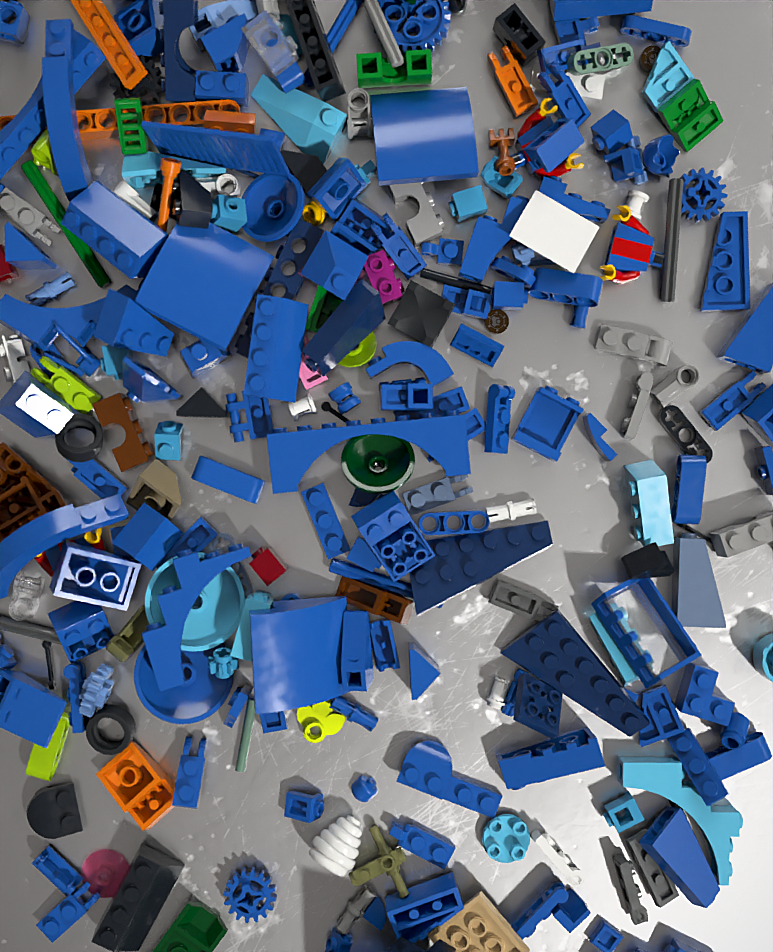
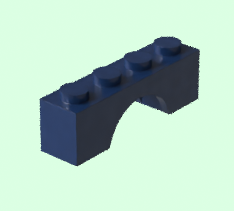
M159 0V13L163 15L164 24L160 26V40L164 41V51L161 52V66L165 67V77H162L161 82L162 92L166 94V101L196 102V70L191 68L182 58L179 49V39L184 29L195 25L198 21V0Z

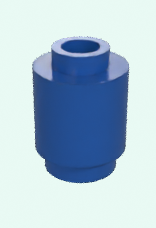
M738 712L732 713L729 725H723L720 738L726 748L737 750L745 744L750 726V721L746 716Z

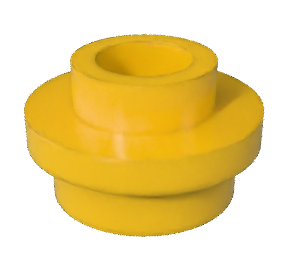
M311 201L304 206L302 217L305 222L318 226L323 223L325 213L314 201Z

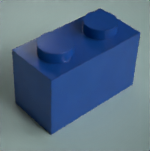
M196 70L195 96L198 102L229 99L237 102L239 107H248L249 81L246 73Z

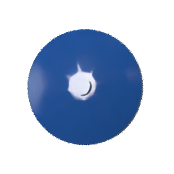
M221 643L214 648L203 651L181 650L185 684L161 692L146 646L144 645L137 657L134 668L135 689L144 707L155 717L173 724H192L214 714L224 704L231 691L234 670L233 675L229 678H217L215 673L210 674L208 657H213V652L218 648H227L225 644Z

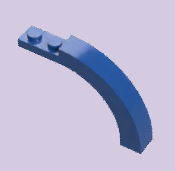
M71 19L46 20L45 57L42 58L45 114L55 165L64 192L70 202L94 182L85 158L76 114L73 81L74 25Z
M120 494L76 508L73 507V504L58 508L25 524L1 541L0 599L8 597L10 584L17 573L28 562L45 550L71 537L128 519L129 512Z

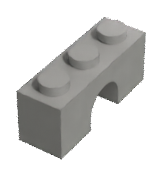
M424 182L386 185L395 204L404 200H410L418 207V214L414 218L407 220L405 224L415 248L421 246L423 242L428 243L442 236V228L445 227L440 214L435 215L432 208L434 206L433 198L429 191L425 193L421 185Z
M773 510L753 517V521L740 525H731L709 533L717 556L729 558L772 542Z

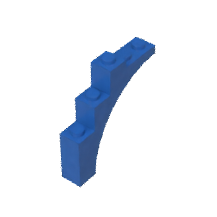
M556 176L543 177L538 189L540 193L589 221L603 224L608 219L611 209L605 208V204L598 201H591L590 203L582 200V196L575 193L564 194L567 184L563 183L561 178ZM519 195L516 198L511 196L501 224L497 223V219L484 215L482 218L478 216L458 277L481 284L491 262L499 251L513 239L509 235L530 201L528 198Z
M242 543L229 546V552L219 554L217 550L204 554V560H200L198 551L192 553L191 549L178 552L177 558L173 559L181 588L177 589L176 585L161 589L162 594L157 596L166 624L162 625L161 621L146 625L147 630L142 632L160 692L185 684L181 661V640L184 624L192 605L201 591L219 573L232 564L251 557L248 546L243 547Z

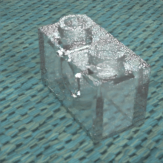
M264 10L242 27L241 30L250 45L274 77H276L299 59L295 51L298 49V46L290 35L285 37L281 32L283 26L275 15L270 17L266 10ZM270 39H278L274 46H267V42Z

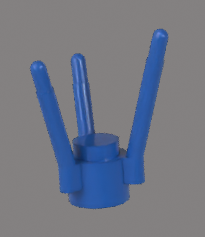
M55 326V330L81 355L75 362L79 366L76 367L45 352L42 353V356H46L55 363L74 371L80 377L84 373L90 377L101 364L100 360L97 359L98 357L86 345L83 348L80 347L60 326Z

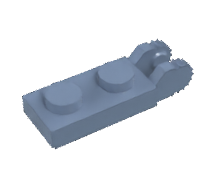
M468 474L457 475L451 478L446 477L403 492L402 494L410 516L449 503L458 497L474 492L472 487H465L460 491L453 492L451 484L466 480Z

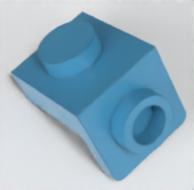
M494 156L490 162L485 164L480 176L486 187L509 199L523 181L522 176L514 171L508 176L500 175L495 165L499 158Z
M174 421L158 423L154 433L156 459L180 461L182 456V423H175Z

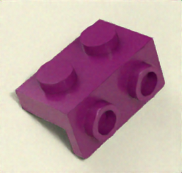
M384 250L369 255L364 268L372 287L380 292L382 304L389 301L393 303L400 301L405 290L400 278H395L393 270L396 268L390 255L386 256Z

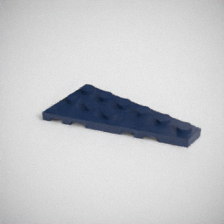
M548 521L427 540L426 542L435 556L409 572L416 616L424 614V612L443 604L450 598L466 592L492 578L494 575L551 547L553 542Z
M559 609L500 651L502 655L629 737L650 724L647 716Z

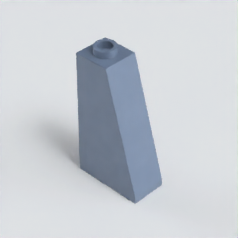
M682 533V537H674L671 610L683 627L726 628V621L705 539L697 538V533Z

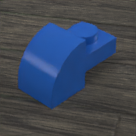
M408 383L407 385L382 384L380 386V410L417 412L433 409V384Z

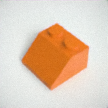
M205 111L203 128L255 134L256 113Z

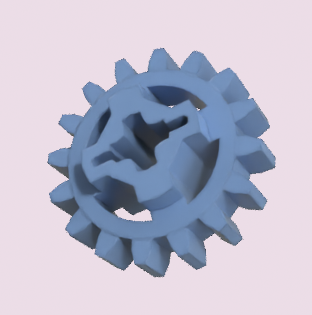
M101 663L96 673L91 672L87 680H85L78 698L82 701L79 708L80 714L92 717L97 708H103L115 681L111 680L114 672L113 667Z

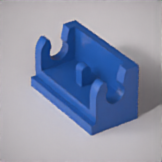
M559 118L523 150L528 154L533 165L538 170L542 167L546 173H550L585 141L573 119Z
M381 618L369 621L371 647L376 669L379 672H383L387 668H400L390 619Z

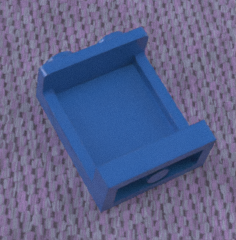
M546 385L544 388H537L511 440L553 462H557L568 435L584 409L579 407L580 402L571 397L564 399L557 395L558 391Z

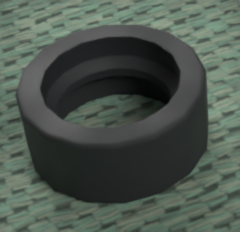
M73 414L58 434H55V444L58 452L65 459L72 462L92 460L100 453L103 447L101 424L94 417L87 414ZM84 428L94 434V441L86 447L77 448L68 445L64 437L72 429Z
M107 705L102 709L100 708L89 719L86 726V737L89 744L96 751L104 755L121 753L128 747L136 733V723L133 716L127 709L118 705ZM102 718H111L117 721L124 730L123 739L115 742L104 738L98 729L99 721Z

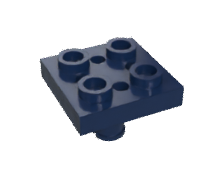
M526 673L520 675L518 678L513 720L551 739L558 737L563 694Z

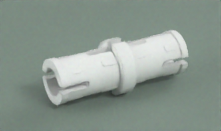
M534 499L516 503L509 501L506 505L486 508V514L489 517L490 523L504 519L515 520V517L537 514V511L534 508L536 506Z

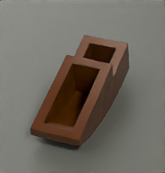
M344 576L341 577L335 596H346L347 604L374 615H380L399 624L409 623L415 606L414 600Z

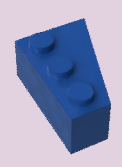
M110 288L93 337L112 347L165 357L174 336L173 332L133 300Z
M453 872L407 888L409 894L403 898H400L398 892L385 897L386 912L397 940L402 936L412 943L419 939L422 941L427 937L429 931L437 925H443L464 909L462 896Z

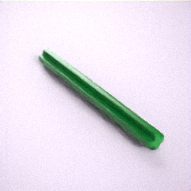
M32 160L23 163L21 168L97 285L101 288L108 285L111 280L90 247L61 224L66 211Z

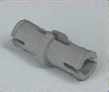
M364 885L356 898L347 904L346 911L335 923L340 932L347 935L355 922L364 916L367 906L377 895L371 887Z

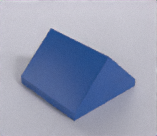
M339 157L306 195L335 221L347 208L352 199H355L367 184L348 158Z
M9 222L4 225L6 262L20 270L56 269L58 267L23 231Z
M143 503L113 542L153 572L183 532L163 515Z
M408 642L412 700H417L441 673L437 663L414 642Z

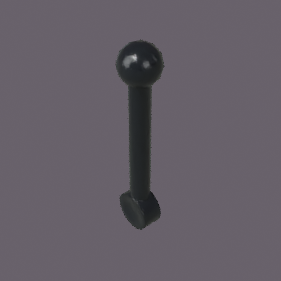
M329 402L322 403L321 408L323 411H329L345 423L350 421L333 409Z
M677 524L682 529L691 533H697L698 537L713 544L711 538L687 524Z
M43 641L42 647L45 648L49 676L48 686L50 690H55L56 681L54 680L50 653L52 643Z

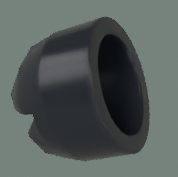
M448 0V11H451V14L454 16L463 14L467 6L466 0H458L461 5L460 8H458L455 0Z

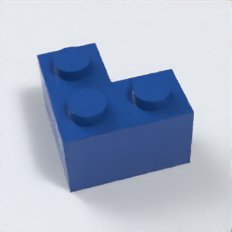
M690 662L686 665L674 703L677 710L681 713L728 726L735 702L725 696L713 693L719 672L711 667L695 662Z

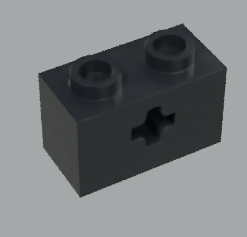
M515 3L495 18L492 30L504 45L509 48L522 67L538 56V50L544 48L546 41Z

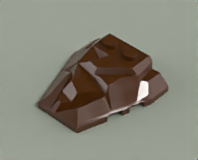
M4 442L0 444V542L32 520L67 506L61 493Z

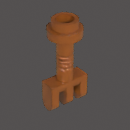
M503 128L498 129V136H495L494 129L488 130L490 147H498L499 159L495 165L497 172L502 176L511 175L515 169V160L509 157L508 146H514L515 136L513 128H508V136L504 135Z

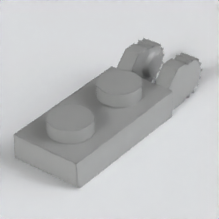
M5 187L1 192L0 213L33 237L36 236L49 246L52 241L46 235L38 232L43 224L56 233H59L61 229L50 222L47 216Z
M647 371L643 372L639 376L638 381H636L635 387L638 393L637 395H632L628 408L632 409L630 417L624 418L621 431H624L623 438L628 440L636 437L653 385L654 375Z

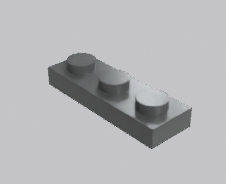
M642 829L626 839L625 842L655 905L662 908L680 895L675 884L638 843L647 831V829Z

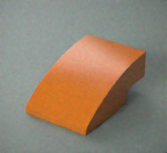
M134 741L96 773L122 810L129 812L143 831L151 829L175 807L172 806L175 782Z

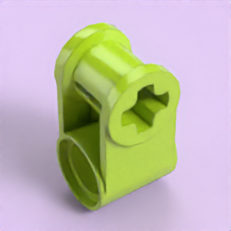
M44 130L31 148L34 164L37 166L42 165L52 170L54 175L59 176L52 153L48 130Z

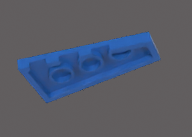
M748 211L723 212L720 214L699 312L751 309Z

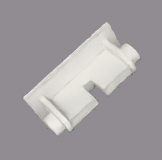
M12 335L8 337L9 341H6L5 337L1 336L0 358H4L6 367L3 368L6 382L11 381L13 386L25 370L30 373L27 360L17 361V358L26 356L22 339H19L18 335Z

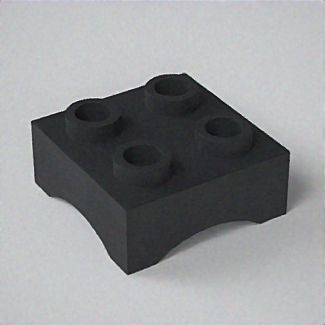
M410 280L387 324L432 348L455 304Z

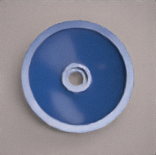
M263 173L253 180L241 198L245 199L247 222L242 228L250 237L261 242L275 241L288 234L299 221L304 208L305 196L299 180L290 173L289 176Z

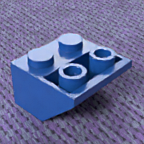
M245 13L240 16L234 15L230 17L226 24L218 28H210L204 33V36L200 37L211 63L218 72L237 73L243 70L252 39Z
M75 600L47 613L70 663L105 648L107 643L114 637L101 605Z

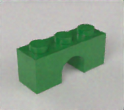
M431 49L406 51V54L403 56L404 63L396 68L391 66L388 58L381 56V52L356 54L358 88L431 84Z

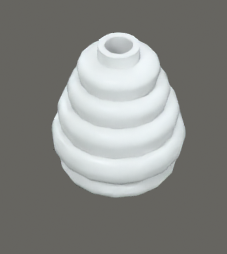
M348 815L347 818L339 817L336 823H331L328 829H323L320 836H316L313 839V847L309 850L310 857L332 873L344 877L347 871L354 867L356 863L354 859L359 854L357 847L361 844L359 837L363 833L362 829L359 828L361 822L351 815Z

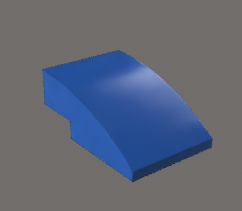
M356 198L352 199L330 233L369 256L379 252L383 247L379 242V237L370 225L374 222L378 224L384 236L393 230L385 223L381 215ZM363 267V269H362V271H361V273H360L358 279L356 280L355 284L353 285L352 289H353L354 286L357 284V282L360 280V278L362 277V275L365 273V268H364V267Z

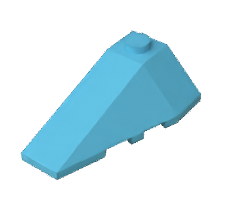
M262 74L251 93V97L276 122L302 153L318 156L323 165L325 164L347 125V114L297 89H293L285 94L277 80Z

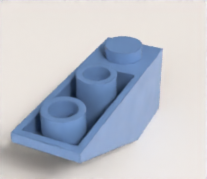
M227 0L198 10V21L195 25L188 28L200 51L205 49L200 37L204 36V33L210 28H218L226 24L230 17L234 15L240 16L245 13L249 25L259 20L256 0Z

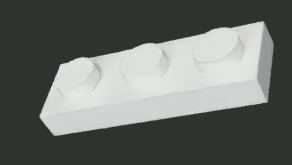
M533 64L529 85L533 92L547 94V90L542 87L537 77L541 73L540 65ZM568 69L564 70L583 100L600 102L602 100L606 75L590 73L575 76ZM548 74L555 84L558 80L552 74Z

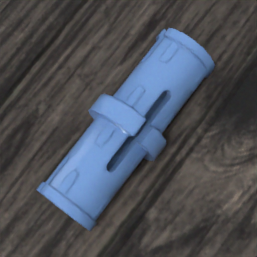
M67 271L51 282H44L43 287L25 295L27 302L37 298L30 304L40 306L51 298L55 300L58 298V294L75 286L76 283L74 279L64 283V281L72 277Z

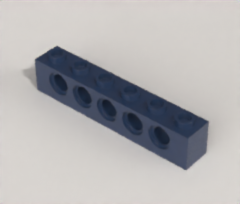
M299 219L295 227L285 235L288 239L284 246L280 245L275 256L278 261L274 268L270 267L266 275L265 281L268 283L265 289L260 290L258 294L273 296L274 288L281 286L285 288V294L281 298L295 301L306 278L300 273L322 237L324 230ZM297 242H302L306 245L305 250L301 253H295L292 250L293 245ZM292 264L295 266V272L289 276L282 273L283 267ZM250 312L246 319L245 325L248 327L245 334H240L235 344V347L238 348L236 353L247 359L249 357L254 321L253 312Z

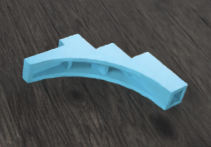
M618 756V781L623 787L644 789L662 795L678 804L690 814L706 840L711 857L712 872L717 883L721 886H729V877H732L733 874L732 864L729 862L730 853L733 851L731 837H740V828L743 827L741 813L733 805L706 806L693 782L682 781L685 779V768L676 757Z

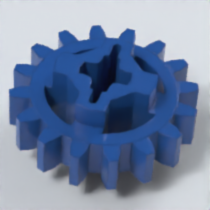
M700 168L698 173L691 169L688 175L684 173L680 177L684 181L681 214L684 212L687 214L685 220L688 221L694 217L695 223L701 221L702 218L707 222L711 219V216L715 217L719 214L718 209H722L725 206L721 200L727 198L728 195L722 193L726 184L720 185L718 183L722 178L721 176L712 177L713 170L705 174L704 168ZM695 181L693 188L685 189L688 183ZM713 202L709 209L704 210L707 203Z
M244 867L242 868L241 875L234 872L233 880L228 879L226 884L228 888H225L223 893L227 897L224 905H231L228 913L236 912V920L243 916L245 917V923H248L251 917H253L255 922H258L259 915L266 918L268 910H273V902L277 898V894L273 893L276 891V884L270 885L272 876L265 878V870L262 869L260 873H256V868L252 867L251 872H247V869ZM241 883V889L235 893V888ZM264 897H266L265 902L259 907V901L264 900Z

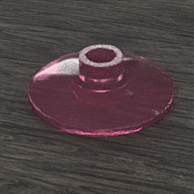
M111 849L95 851L85 860L82 866L81 876L84 878L82 882L84 884L87 881L90 884L88 891L91 894L98 892L101 896L100 898L113 897L129 864L124 856L117 851ZM101 873L106 874L107 877H108V879H107V880L101 879V878H100V874H101Z

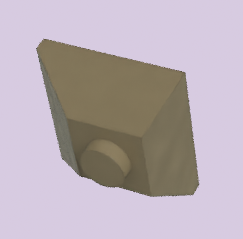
M155 459L139 475L126 503L136 511L145 503L171 522L182 503L176 473Z

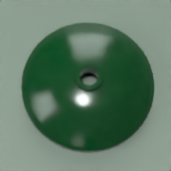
M366 434L349 439L342 451L341 465L345 477L354 487L364 492L382 494L396 490L408 481L414 470L415 454L411 444L404 439L382 434ZM376 467L382 468L381 470H375Z

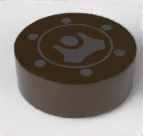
M649 46L643 50L639 58V64L644 71L651 72L660 52V47Z
M500 309L490 311L487 319H484V326L491 334H501L509 325L508 315Z

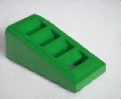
M140 98L115 99L122 154L147 153L149 145L147 134L141 126L144 117ZM135 108L136 112L123 113L122 109ZM137 119V122L125 123L124 120ZM126 130H138L139 133L127 134Z

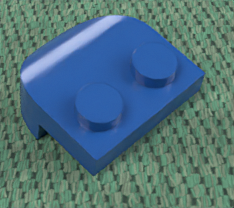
M424 740L413 745L406 754L396 782L442 800L452 775L453 765L447 748L434 740Z

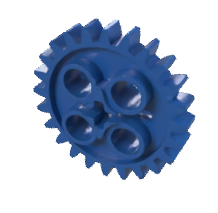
M377 0L399 49L402 50V56L409 50H425L428 48L431 49V52H434V43L441 46L442 38L447 37V29H450L451 23L449 20L451 18V11H448L449 2H443L444 0H416V4H410L405 2L406 0ZM424 15H431L433 18L428 19ZM397 17L399 19L396 21H392L389 18ZM409 32H415V33H417L418 35H416V36H410V35H408V33H409Z

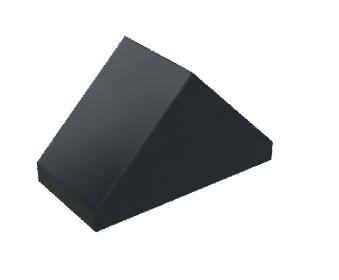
M201 387L176 411V416L229 418V413L205 388Z

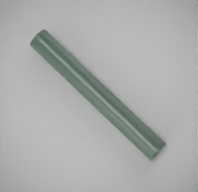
M248 698L235 768L237 772H245L255 717L253 698Z

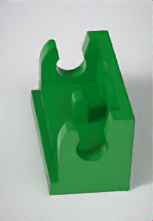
M318 285L305 331L316 334L343 299Z

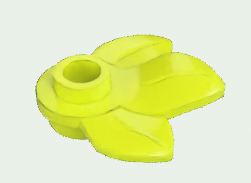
M331 700L313 704L312 707L298 708L297 720L303 726V736L307 741L311 743L321 742L326 735H334L342 728L345 716L333 713V709L329 708ZM317 726L320 731L317 734H313L310 730L311 727Z

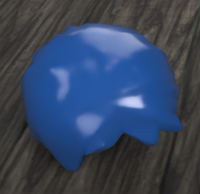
M660 136L651 140L645 146L643 162L651 173L663 177L666 176L667 178L670 177V173H673L671 167L680 153L679 149L673 146V136Z

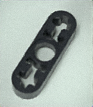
M674 405L661 408L658 413V421L685 455H697L698 453L694 447L689 448V450L687 446L694 444L698 450H705L703 456L706 457V461L709 463L713 457L711 447L683 412ZM666 411L675 413L673 419L676 423L683 422L674 431L672 430V427L676 426L674 422L665 420L667 417ZM683 428L691 432V439L688 442H683L679 438V432Z

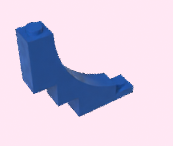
M146 278L142 279L137 291L126 284L116 292L135 301ZM5 294L0 299V323L44 352L59 335L55 330L57 325L83 348L94 334L106 297L76 307L47 308L27 304Z

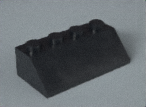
M141 844L95 928L91 942L112 952L139 951L185 864Z

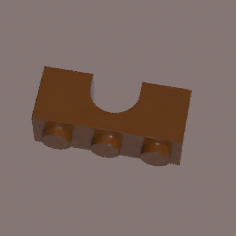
M117 393L92 404L102 427L108 428L119 424L125 430L126 438L124 443L112 449L121 472H128L153 461L151 457L154 454L149 441L145 442L142 436L144 428L141 421L135 419L132 410L135 408L130 397Z

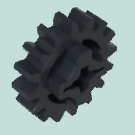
M141 55L139 60L146 71L152 75L153 81L147 78L146 75L132 90L128 89V96L123 92V83L118 75L115 73L110 74L111 78L115 81L110 83V87L112 90H115L113 95L116 99L140 98L141 106L146 104L153 105V100L160 102L157 94L164 93L160 86L162 82V76L160 75L162 72L159 67H155L153 60L146 62V58Z

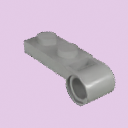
M602 324L596 349L645 360V362L653 365L667 366L673 342L664 338Z

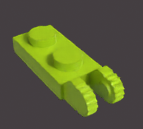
M46 356L41 357L40 363L49 371L55 373L52 377H49L37 367H33L30 371L34 378L46 384L45 386L81 414H87L92 409V404L101 398L97 392L62 365L59 366Z

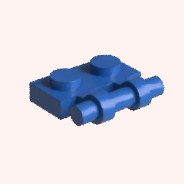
M236 393L226 394L227 404L225 406L226 412H229L231 426H229L230 433H233L234 443L244 441L243 431L249 430L251 440L267 437V434H273L272 429H274L269 399L243 395V401L237 402ZM245 409L247 423L241 424L239 410Z

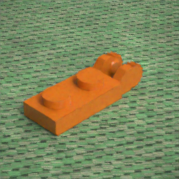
M505 45L500 50L507 65L501 67L493 52L487 54V59L515 117L537 107L538 101L518 61L514 60L509 48Z

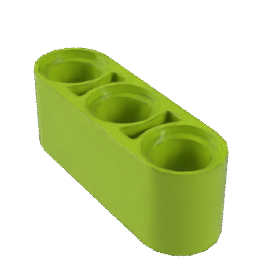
M63 711L47 748L34 743L27 764L26 775L49 782L52 780L70 726L68 712Z

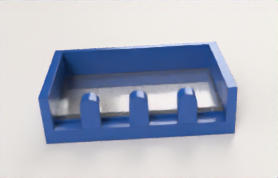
M650 578L629 579L604 592L591 603L646 689L701 656L695 643L691 640L681 622L677 619Z

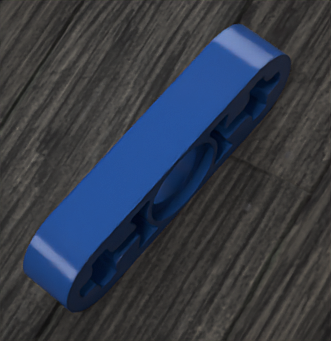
M635 15L624 16L620 27V32L626 36L662 44L670 41L672 46L675 47L688 46L692 31L687 27Z

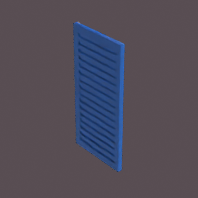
M142 121L141 126L160 154L224 168L289 176L290 171L274 138L271 136Z

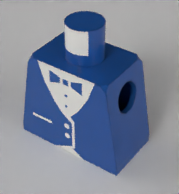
M201 339L180 351V358L192 379L232 357L228 347L223 351Z

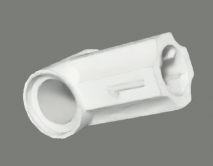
M223 174L220 177L194 178L211 193V200L218 194L239 198L241 194L240 185L231 174ZM233 183L234 189L231 192H223L224 185Z
M122 180L113 192L150 221L154 222L158 213L149 204L144 202L130 185Z

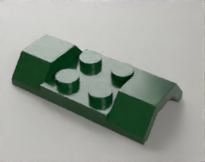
M188 901L152 952H213L228 929L221 917L202 903Z

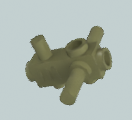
M378 825L369 828L379 852L377 854L379 857L349 872L354 887L359 886L386 872L387 876H391L400 898L407 896L409 891L399 872L401 870L399 865L407 861L403 848L399 847L392 850L390 846L387 847Z

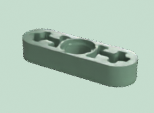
M627 43L582 50L569 56L567 67L569 72L575 76L621 68L633 61L634 52ZM599 52L605 58L603 66H600L596 60ZM623 53L624 58L613 59V55ZM588 59V64L583 66L577 65L578 60L583 61Z

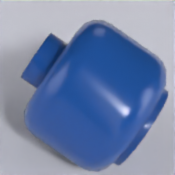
M362 775L352 784V794L358 801L368 802L377 794L378 789L375 786V779L372 777L368 779Z

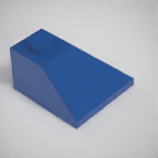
M136 0L114 15V21L137 56H158L164 51V41L160 40V26L164 25L163 15L159 13L158 0Z
M325 230L300 274L345 300L358 279L368 256Z

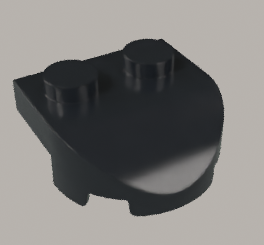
M73 782L51 788L44 787L35 793L27 805L26 815L29 825L41 837L57 839L83 831Z

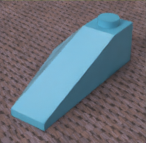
M150 151L142 154L124 155L122 178L133 189L154 187L157 183L163 185L164 175H162V170H160L161 158L163 157L181 161L180 170L186 171L193 178L220 177L223 174H228L224 167Z

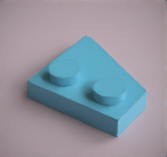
M670 41L662 45L641 92L654 112H657V109L691 80L695 79Z

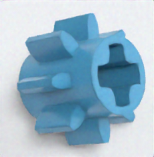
M218 648L213 652V657H208L210 674L215 673L217 678L226 679L233 675V670L239 669L238 658L230 656L231 649Z

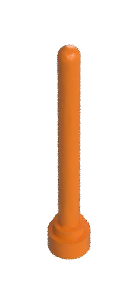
M163 157L161 158L160 170H162L164 179L157 226L167 232L174 178L177 177V173H180L181 161Z

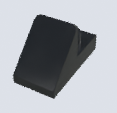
M656 542L637 549L621 558L630 580L667 577L674 572L666 552L660 551Z

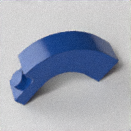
M400 341L382 347L385 358L381 359L380 356L374 358L367 363L369 367L366 368L368 376L372 379L394 365L410 364L421 370L429 384H433V387L454 374L441 354L425 344L413 341Z

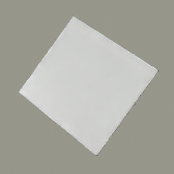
M535 190L509 236L574 273L597 233L599 226Z

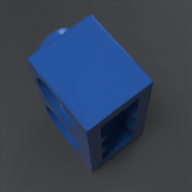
M8 0V3L0 1V39L20 44L24 43L30 15L21 3L13 0ZM11 17H16L13 23L8 24V20Z

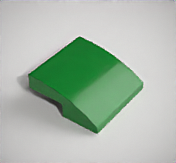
M698 79L691 80L657 109L668 131L684 152L692 149L724 121L715 101L708 99Z

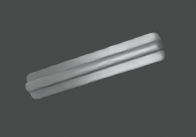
M365 0V9L391 66L396 68L402 65L404 58L378 1Z

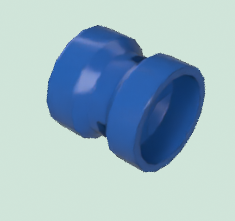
M349 382L340 385L328 394L332 401H336L337 409L341 415L361 403L359 397L353 394L352 386Z

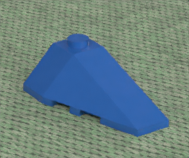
M128 357L122 360L123 387L128 390L126 395L136 403L139 401L144 403L181 400L184 397L147 365Z

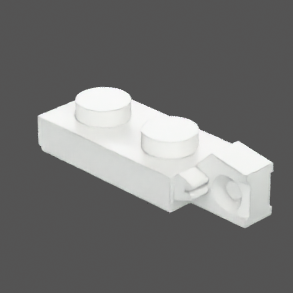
M535 829L530 833V837L575 890L586 881L578 867L567 865L570 863V860L561 850L557 853L552 848L555 842L546 832L541 835Z

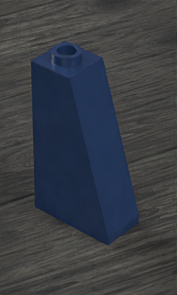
M363 279L355 285L346 299L341 302L302 350L305 357L304 364L311 372L317 371L324 377L386 319L380 292Z

